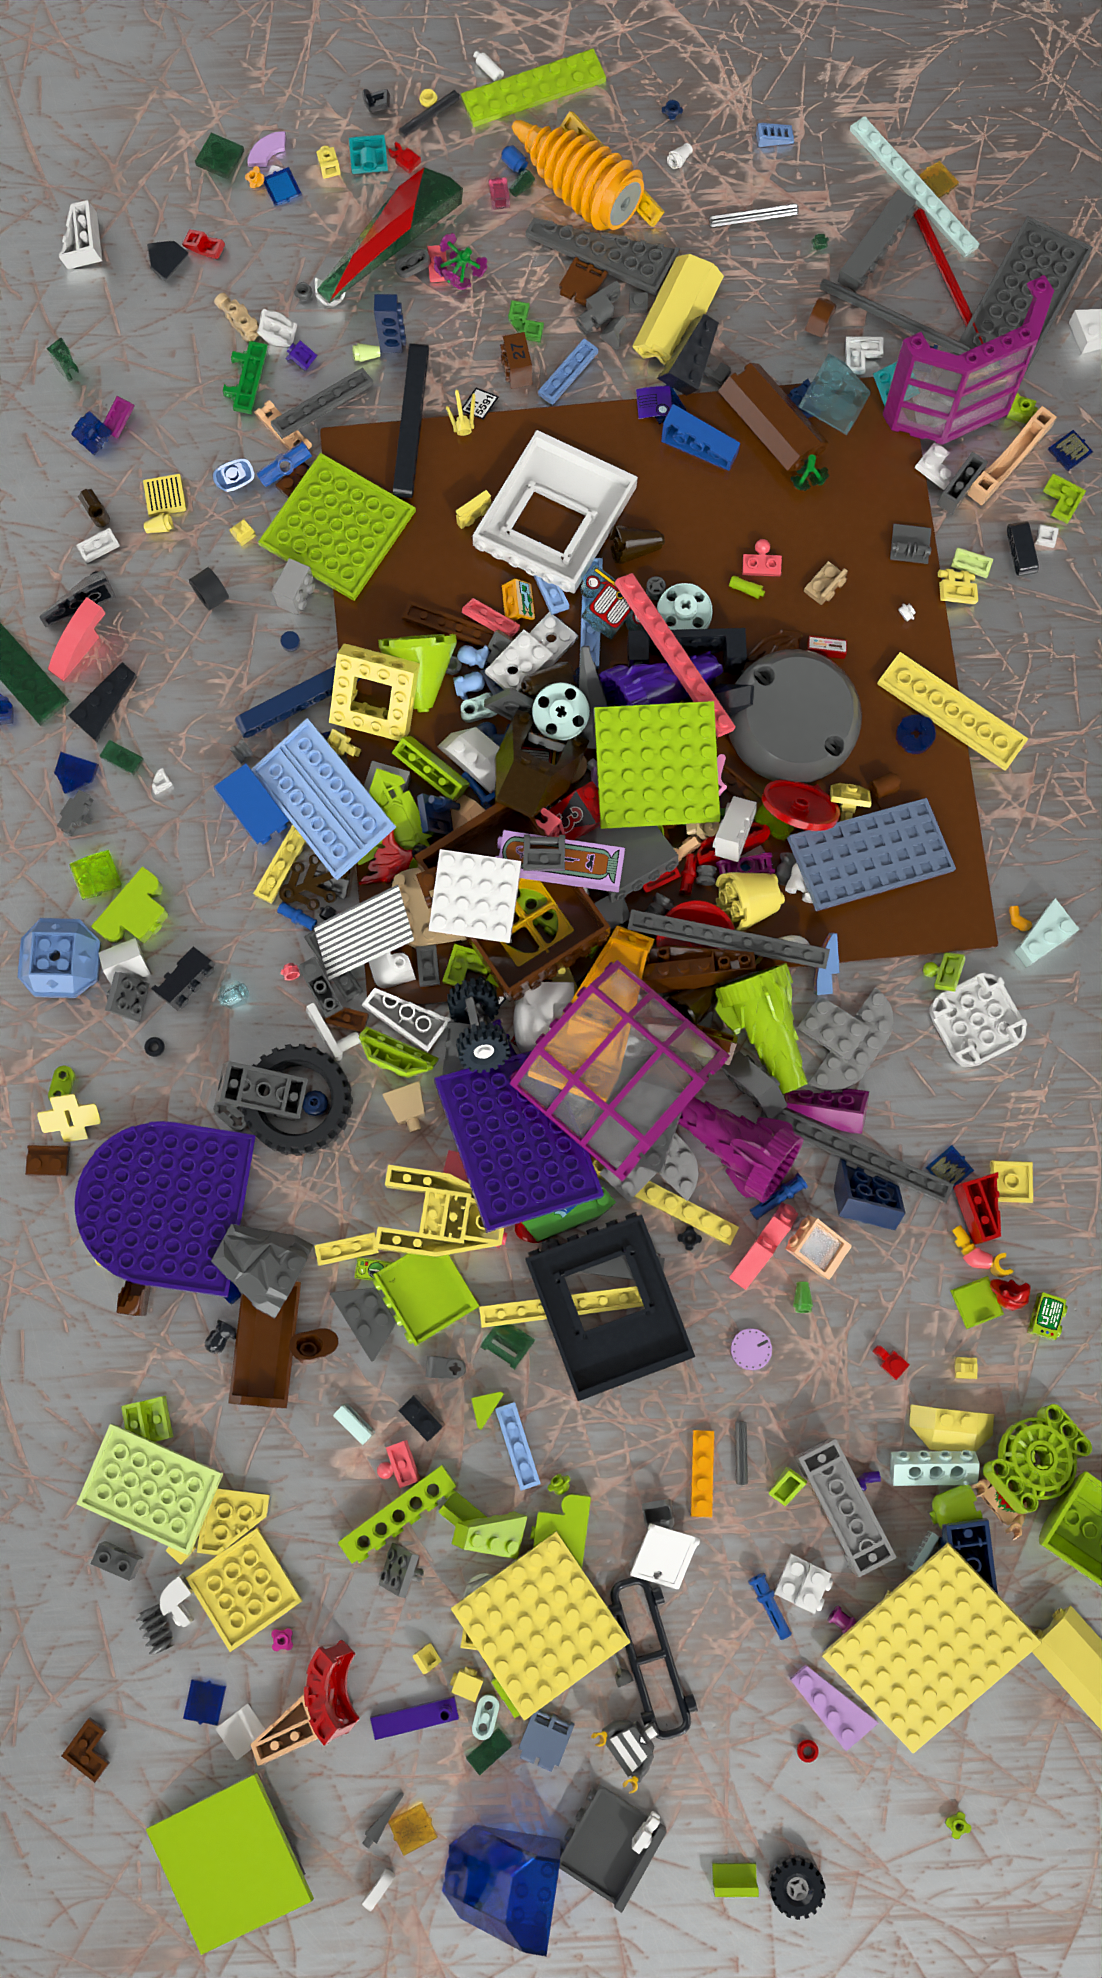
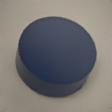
M287 631L281 636L280 642L283 649L292 652L299 648L300 638L297 633Z

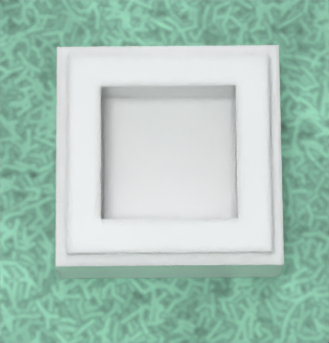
M1040 524L1035 544L1054 548L1059 528Z

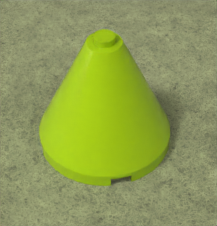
M444 634L420 635L378 640L381 653L420 663L413 709H417L418 712H429V708H432L457 643L456 634H450V636H445Z

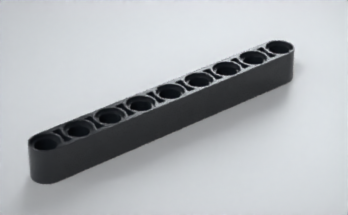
M409 344L393 483V495L400 498H413L429 359L428 344Z

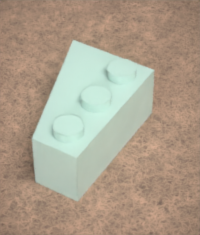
M1055 898L1048 904L1042 915L1035 922L1032 929L1015 950V954L1027 968L1080 929Z

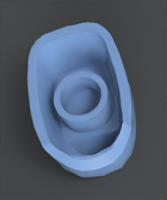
M239 458L219 465L213 471L212 477L218 488L228 492L241 488L251 482L254 478V471L249 460Z

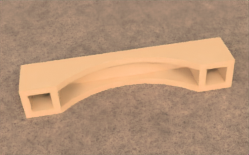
M1041 406L1002 455L975 480L967 495L982 506L1046 435L1057 417Z

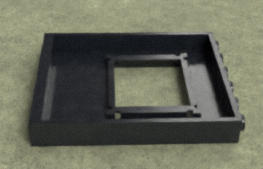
M637 1212L626 1215V1220L618 1222L617 1219L605 1223V1228L598 1229L597 1226L586 1230L587 1234L579 1237L578 1234L567 1237L568 1242L562 1244L559 1241L547 1245L548 1249L540 1252L539 1248L528 1252L529 1256L525 1257L577 1401L584 1400L695 1357L642 1214L637 1215ZM625 1255L645 1309L584 1331L565 1277Z

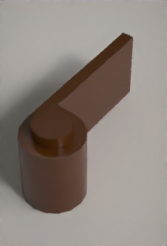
M893 772L869 782L870 790L880 810L904 804L898 793L901 780Z

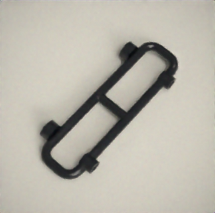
M637 1577L623 1579L612 1587L610 1593L612 1604L608 1605V1607L630 1640V1643L625 1648L644 1708V1712L640 1713L643 1724L646 1726L653 1723L659 1731V1735L656 1738L670 1740L682 1736L690 1729V1714L698 1712L693 1694L685 1696L657 1607L665 1604L661 1587L652 1589L649 1581ZM634 1585H640L644 1590L661 1646V1650L639 1657L636 1655L619 1599V1592L622 1589ZM662 1658L665 1659L683 1718L681 1726L667 1731H661L658 1728L640 1669V1665Z

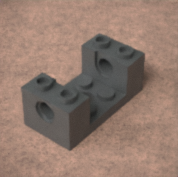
M227 1061L222 1067L214 1104L232 1108L238 1106L272 1113L277 1118L295 1121L300 1119L308 1079ZM262 1084L266 1085L269 1089V1093L266 1096H262L258 1092V1088Z

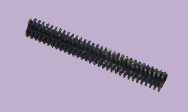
M453 90L444 96L441 100L400 127V136L405 139V137L411 135L412 132L418 130L419 127L425 125L426 122L432 120L433 117L435 118L440 112L442 113L447 107L449 108L454 102L456 103V101L460 100V94Z

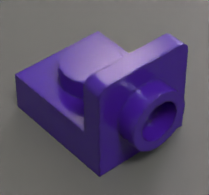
M300 340L296 345L294 343L291 344L286 351L289 354L285 359L288 361L292 359L306 371L318 355Z

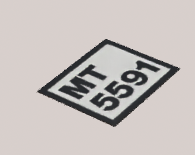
M475 388L472 394L476 395L474 416L484 420L499 396ZM472 394L462 406V411L470 414Z

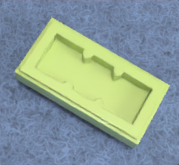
M957 547L950 567L987 578L993 559Z

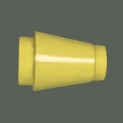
M162 513L144 522V529L147 534L169 532L170 529L174 528L169 514Z

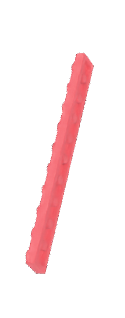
M633 573L616 579L614 584L693 702L714 701L717 738L732 732L736 726Z

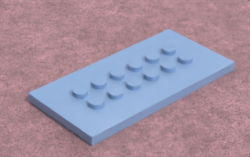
M308 718L251 769L272 799L337 880L396 828L395 824Z

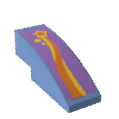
M829 933L822 947L830 949L826 969L815 967L814 994L816 995L833 994L832 974L840 973L837 933Z

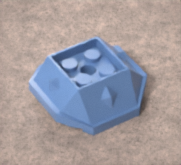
M40 918L21 938L17 977L35 997L76 998L99 981L100 958L98 953L101 952L102 942L80 919ZM60 953L59 960L53 961V956Z

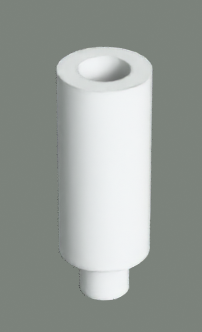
M476 51L473 56L476 58V64L494 82L503 78L504 71L484 52Z

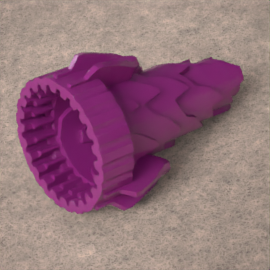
M696 1097L683 1109L678 1123L706 1145L705 1149L722 1159L720 1162L728 1167L725 1170L726 1174L744 1197H754L762 1203L766 1202L782 1183L794 1164L804 1141L801 1136L794 1133L792 1124L789 1122L758 1117L757 1122L754 1123L743 1115L738 1117L727 1109H719L707 1100L702 1102Z

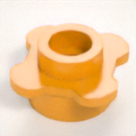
M255 166L245 176L252 189L260 187L264 183V175L260 172L258 166Z

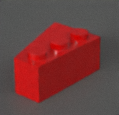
M998 1172L953 1186L974 1245L1001 1237V1217L998 1210V1198L1000 1196L997 1189Z

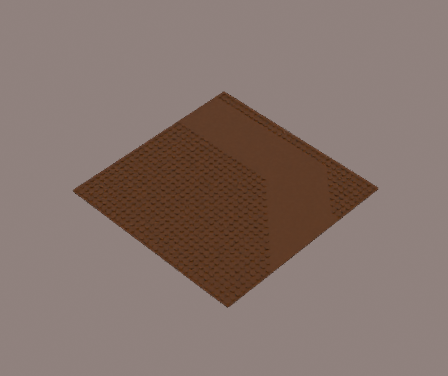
M874 377L810 382L822 412L819 415L808 418V420L824 436L829 444L825 447V452L821 456L816 457L815 468L822 476L823 481L821 482L812 471L809 472L799 489L797 485L807 468L802 467L798 471H787L718 391L691 393L687 396L684 394L671 396L674 397L681 409L740 443L739 452L730 471L661 442L665 419L660 421L658 416L639 419L637 399L488 412L484 420L474 416V429H471L472 432L464 436L454 432L449 416L422 418L413 498H400L415 507L416 512L355 601L333 589L338 652L345 643L381 653L378 644L380 639L441 634L402 620L409 600L484 626L463 614L462 608L474 598L505 616L502 585L513 579L531 584L535 619L529 620L521 617L514 622L520 625V629L512 637L516 638L523 630L530 633L550 611L534 576L519 567L511 566L502 559L494 558L488 552L476 549L473 546V534L484 516L481 515L475 519L472 525L461 529L457 524L456 510L485 490L491 495L492 504L535 432L538 430L638 477L636 489L614 526L621 525L659 530L664 535L665 543L660 550L624 564L615 563L612 557L610 546H614V541L610 540L609 533L595 558H603L602 572L612 580L616 581L620 577L633 573L645 593L648 580L655 576L665 581V591L671 586L681 583L700 587L709 596L712 604V618L707 629L745 628L747 656L762 641L761 638L777 634L781 629L801 632L803 638L799 641V648L802 650H807L808 636L847 640V655L845 659L827 658L843 669L856 688L862 710L860 734L851 754L840 767L826 777L806 784L811 786L818 784L829 796L831 785L838 783L853 784L869 790L871 806H856L855 813L852 818L881 811L870 790L869 782L890 772L897 774L901 780L898 793L904 804L927 798L956 867V870L947 874L819 911L815 910L813 903L802 900L804 892L797 890L795 894L785 891L786 886L778 883L780 892L783 893L785 898L780 909L743 932L773 938L796 935L806 939L810 945L818 947L823 946L829 933H837L839 963L989 949L998 946L968 745L877 684L899 652H901L959 691L946 603L940 598L939 583L942 581V578L938 577L940 564L926 476L915 468L923 457L920 438L910 436V433L900 430L899 432L891 430L883 416L885 406ZM803 383L778 386L788 395L791 390ZM911 396L904 401L914 404V397ZM903 407L909 419L917 421L916 411ZM464 414V415H463V416H467L468 419L470 418V414ZM453 415L455 421H457L456 419L459 415ZM401 420L323 427L320 429L322 454L393 494ZM534 492L512 527V530L564 554L585 515ZM893 524L931 528V554L929 555L928 564L890 560ZM760 539L767 540L770 543V550L766 555L782 556L781 576L742 575L743 555H758L759 553L755 550L756 542ZM829 561L840 571H843L844 568L848 570L846 574L847 580L841 588L837 587L834 590L835 594L830 601L826 600L820 605L806 594L804 589ZM732 576H738L746 581L762 585V590L765 591L764 596L756 599L742 591L729 587ZM583 580L574 594L563 591L569 603V609L553 614L578 635V639L555 663L568 662L572 665L576 676H573L574 682H577L578 689ZM673 597L667 598L669 601H675ZM695 598L697 602H702L700 598ZM651 600V602L657 609L659 600ZM902 604L906 606L910 604L915 611L913 620L906 621L898 610L902 607ZM633 610L616 629L601 620L599 669H596L598 678L601 672L610 669V661H627L628 631L645 630L643 625H638L633 621ZM672 622L666 623L670 627L675 625ZM698 623L693 624L696 628L702 627ZM554 635L546 637L548 642H554L557 639ZM457 639L452 656L457 657L459 649L464 645L471 646L477 650L482 648ZM701 651L700 653H697V654H692V653L686 652V654H687L688 656H692V655L699 656V655H701V654H703V653H706V652H708V651ZM723 651L711 653L716 657L718 663L722 664L723 668ZM765 652L758 655L756 660L745 662L743 670L745 671L755 661L762 658ZM649 653L648 665L667 662L662 654L654 655ZM462 662L459 673L455 675L445 673L432 708H429V712H418L417 709H413L410 732L407 735L415 738L459 775H462L465 771L437 746L451 733L474 727L477 728L483 722H491L497 728V734H504L507 725L512 722L499 714L471 723L465 722L461 718V704L465 700L457 696L453 678L458 676L464 677V675L472 672L481 673L480 671L483 670L478 665L470 667ZM512 666L507 669V672L509 674H516L518 669ZM723 670L719 676L715 677L716 680L708 686L711 689L720 683L735 684L740 677V673L729 674V672L724 673ZM361 678L356 684V690L358 691L353 701L365 702L367 705L378 708L384 707L386 710H389L392 686ZM485 681V686L481 691L467 692L466 694L468 699L492 692ZM691 697L680 701V703L693 702ZM538 699L540 707L546 708L549 705V699ZM469 708L466 709L465 712L470 714L473 713L474 710ZM578 720L573 722V725L578 727ZM345 727V735L351 738L349 744L361 749L358 757L347 753L348 768L363 786L371 763L375 761L410 772L411 781L408 790L417 807V796L422 793L437 797L444 796L392 754L399 741ZM557 729L549 732L550 735H553L555 732H557ZM728 733L718 738L716 736L717 757L720 754L725 755L724 763L763 794L766 785L773 781L755 773L742 761L733 748ZM528 739L524 746L546 748L543 745L530 742ZM558 740L564 744L568 742V740ZM825 747L826 751L832 755V753ZM586 748L584 756L587 763L592 758L597 761L596 749ZM587 768L585 776L579 782L570 784L567 792L545 809L549 810L559 800L562 801L577 789L590 783L591 771ZM478 783L486 795L490 794L489 791ZM468 786L463 794L476 801L485 810L497 803L494 800L487 807H483L480 803L481 800L470 786ZM725 790L719 796L720 808H726L727 804L731 803L733 796ZM763 805L756 812L753 823L766 824L770 829V835L761 844V847L765 853H772V867L776 872L777 866L781 863L780 854L793 853L787 838L790 835L804 831L801 828L791 826L779 820ZM541 812L534 816L536 820H540L541 823H544V821L541 818ZM678 824L674 828L663 826L664 836L673 848L679 849L683 845L682 842L691 836L687 834L685 825ZM432 836L427 840L432 845L441 838ZM698 849L691 853L694 854V858L697 855ZM686 856L677 865L680 875L681 871L684 870ZM373 858L361 865L358 862L356 863L359 903L392 888L394 878L389 883L384 881L359 885V881H362L364 876H372L374 873H378L368 869L370 862L377 858ZM716 867V873L714 874V878L717 881V878L720 876L718 867ZM681 876L647 893H644L642 888L638 891H632L624 899L630 914L631 909L645 912L649 904L653 902V897L657 892L674 901V907L693 900L706 901L717 906L716 898H719V887L716 886V883L710 886L699 885L696 883L695 878L692 894L683 895L684 891L682 894L679 893L682 881ZM587 888L593 903L609 895L605 890ZM534 902L526 904L528 909H534L537 906ZM546 912L542 917L545 920H550L553 918V914ZM514 913L513 924L520 919L516 913ZM540 924L534 925L546 943H551L555 939V934L551 936L543 930L544 927ZM525 927L511 935L512 943L508 944L523 953H535L540 948ZM634 931L647 937L653 938L654 943L652 948L657 947V935ZM468 940L436 944L440 985L420 987L416 949L405 944L390 951L391 955L403 953L408 956L416 980L389 988H380L376 985L370 964L367 962L364 964L367 997L376 988L415 1005L446 1003L450 989H455V986L443 983L454 944L470 949L473 948ZM606 944L600 946L592 958L589 956L582 958L580 956L575 959V963L569 967L575 983L592 968ZM763 957L760 963L756 965V971L754 972L787 963L788 968L808 966ZM468 970L465 979L469 982L470 978H475L476 981L482 975L487 980L490 973L488 971L487 975ZM546 978L542 982H552V980ZM494 985L497 996L505 997L501 989Z

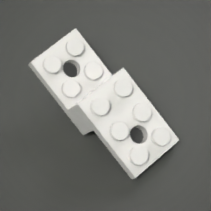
M549 612L530 633L523 630L485 670V674L504 690L511 687L520 692L522 690L521 682L525 676L554 665L578 639V635ZM554 635L557 639L554 642H548L546 637ZM513 666L518 669V672L516 674H509L507 669Z

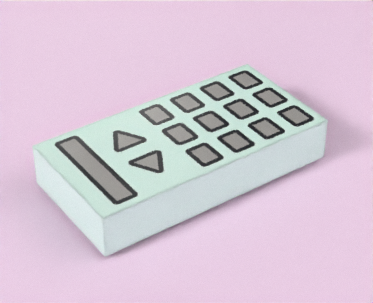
M928 1530L907 1568L915 1572L925 1563L939 1539L938 1535Z

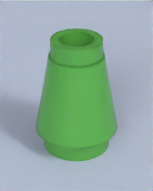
M797 1282L793 1303L795 1312L810 1313L814 1306L809 1283Z

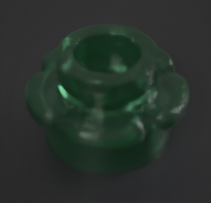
M825 234L815 235L814 239L811 240L813 249L821 250L827 248L829 238L825 237Z

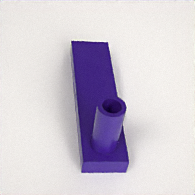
M455 1696L371 1716L370 1720L374 1739L378 1740L459 1720Z

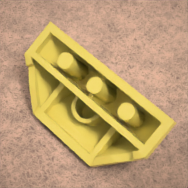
M910 1404L909 1426L929 1450H969L976 1452L993 1436L994 1414Z

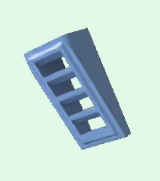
M757 123L756 136L758 147L794 143L792 125ZM784 132H788V137H785Z

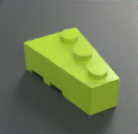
M513 1511L504 1515H492L489 1518L457 1522L451 1544L464 1550L518 1559L527 1516Z

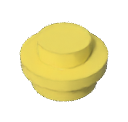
M432 89L422 91L419 98L421 105L429 108L437 102V95Z

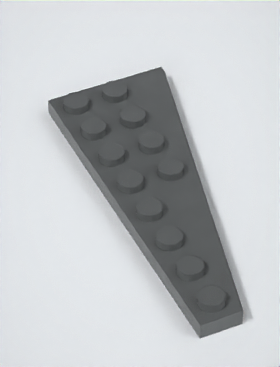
M533 218L526 230V237L569 257H577L579 261L588 265L593 264L594 268L603 272L606 270L609 272V275L655 296L680 252L678 247L673 249L664 247V244L660 243L654 245L646 243L645 240L634 241L627 239L626 236L606 232L601 234L595 233L587 228L585 230L573 228L572 225L561 226L554 224L553 221Z

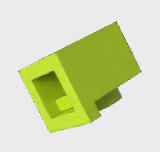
M1017 393L1006 418L1027 424L1037 412L1038 407H1035V400L1019 396L1020 393Z

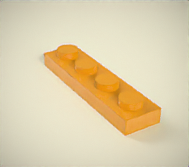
M693 1430L691 1517L712 1518L714 1431Z

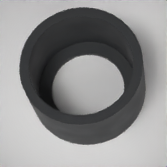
M209 567L189 579L194 592L209 611L229 598L225 587Z

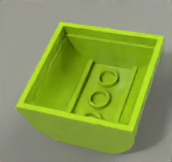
M1084 1471L1074 1478L1069 1489L1060 1496L1042 1526L1039 1544L1100 1587H1102V1482Z

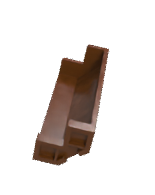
M747 364L744 367L745 371L738 375L735 372L729 376L718 390L787 471H798L804 466V461L809 455L813 454L819 457L825 452V447L829 442L760 364Z
M295 1282L289 1296L284 1301L275 1318L257 1310L252 1305V1302L244 1294H241L228 1403L287 1408L293 1355L289 1351V1341L296 1332L301 1282Z

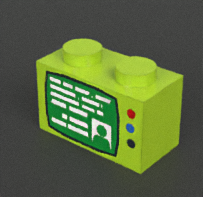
M1044 1292L1037 1293L1027 1333L1048 1340H1056L1057 1337H1060L1062 1332L1061 1320L1062 1317H1065L1068 1309L1066 1305L1067 1300Z

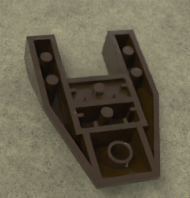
M518 709L494 759L495 802L533 818L543 808H546L567 792L586 751L589 740L579 735L569 739L555 766L530 753L521 751L534 720L532 715Z

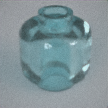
M239 981L230 982L220 988L218 1000L222 1006H226L230 1010L238 1008L247 1003L249 997L248 988Z

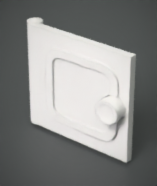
M650 1523L630 1576L679 1590L696 1546L700 1544V1538Z

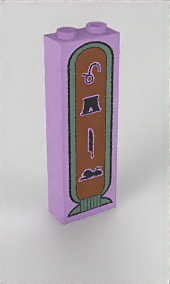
M504 830L503 837L499 836L497 848L500 849V854L496 858L522 861L520 878L619 893L625 848L565 839V871H523L524 834L526 833ZM530 834V837H547ZM530 845V849H559V845Z

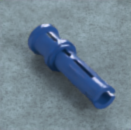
M796 1173L795 1177L786 1184L782 1183L780 1189L773 1193L766 1202H760L749 1210L753 1217L759 1220V1218L786 1199H793L795 1194L802 1189H807L808 1185L801 1175Z
M760 1573L748 1580V1583L753 1586L757 1594V1601L763 1604L779 1639H786L791 1636L792 1632L774 1599V1590L770 1589L765 1579L766 1574Z

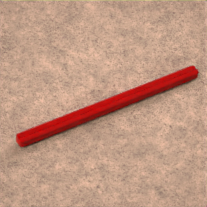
M919 208L916 210L914 217L967 327L973 316L924 210ZM973 323L976 333H979L975 323Z

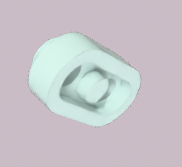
M493 1694L483 1695L478 1702L472 1724V1733L479 1740L488 1739L494 1730L499 1711V1700ZM490 1701L493 1707L488 1709L485 1707V1703ZM484 1723L487 1725V1729L482 1731L479 1729V1725Z

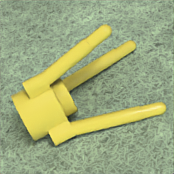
M455 390L459 413L457 421H455L448 406L446 410L454 432L464 436L472 432L471 429H474L473 420L476 395L472 394L470 418L468 419L467 416H463L459 390Z

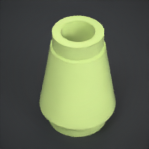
M360 343L352 346L354 361L363 362L380 357L379 346Z

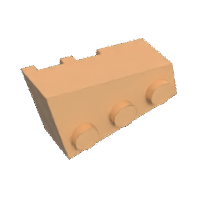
M304 1695L250 1744L258 1766L273 1761L318 1739L309 1722L311 1718L308 1707H305Z

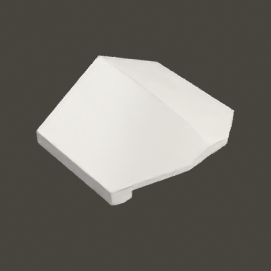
M263 309L257 333L270 345L290 347L294 341L297 324L281 313Z

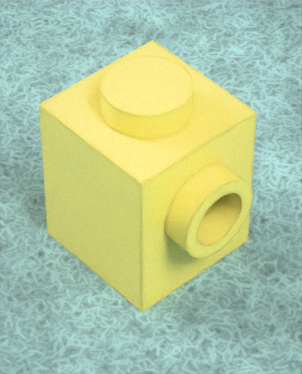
M460 1668L458 1673L454 1672L449 1685L453 1686L451 1693L476 1702L484 1678L476 1675L477 1671L472 1668Z

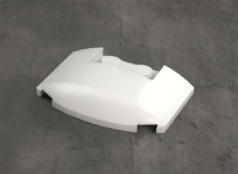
M541 982L542 984L537 989H529L524 993V997L516 1001L513 1020L514 1035L517 1047L521 1053L532 1051L537 1045L535 1041L542 1033L546 1035L551 1029L549 1025L556 1017L558 1019L561 1018L564 1013L563 1009L574 997V982Z

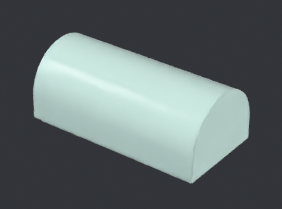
M348 1403L342 1405L333 1415L362 1445L376 1433Z

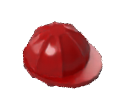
M993 1279L990 1282V1288L996 1294L998 1304L1004 1307V1309L1014 1311L1029 1303L1031 1286L1028 1283L1018 1285L1013 1279L1009 1281Z

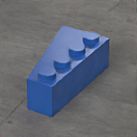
M674 404L663 423L661 442L730 471L740 447V443L734 438L727 436Z

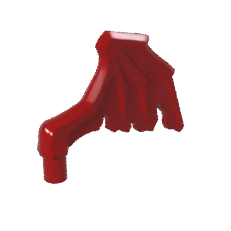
M394 830L382 840V844L386 847H379L377 849V852L374 854V858L377 859L372 860L368 866L370 871H377L378 873H374L372 876H364L362 881H359V885L384 881L389 883L395 875L408 870L413 859V850H405L395 841Z

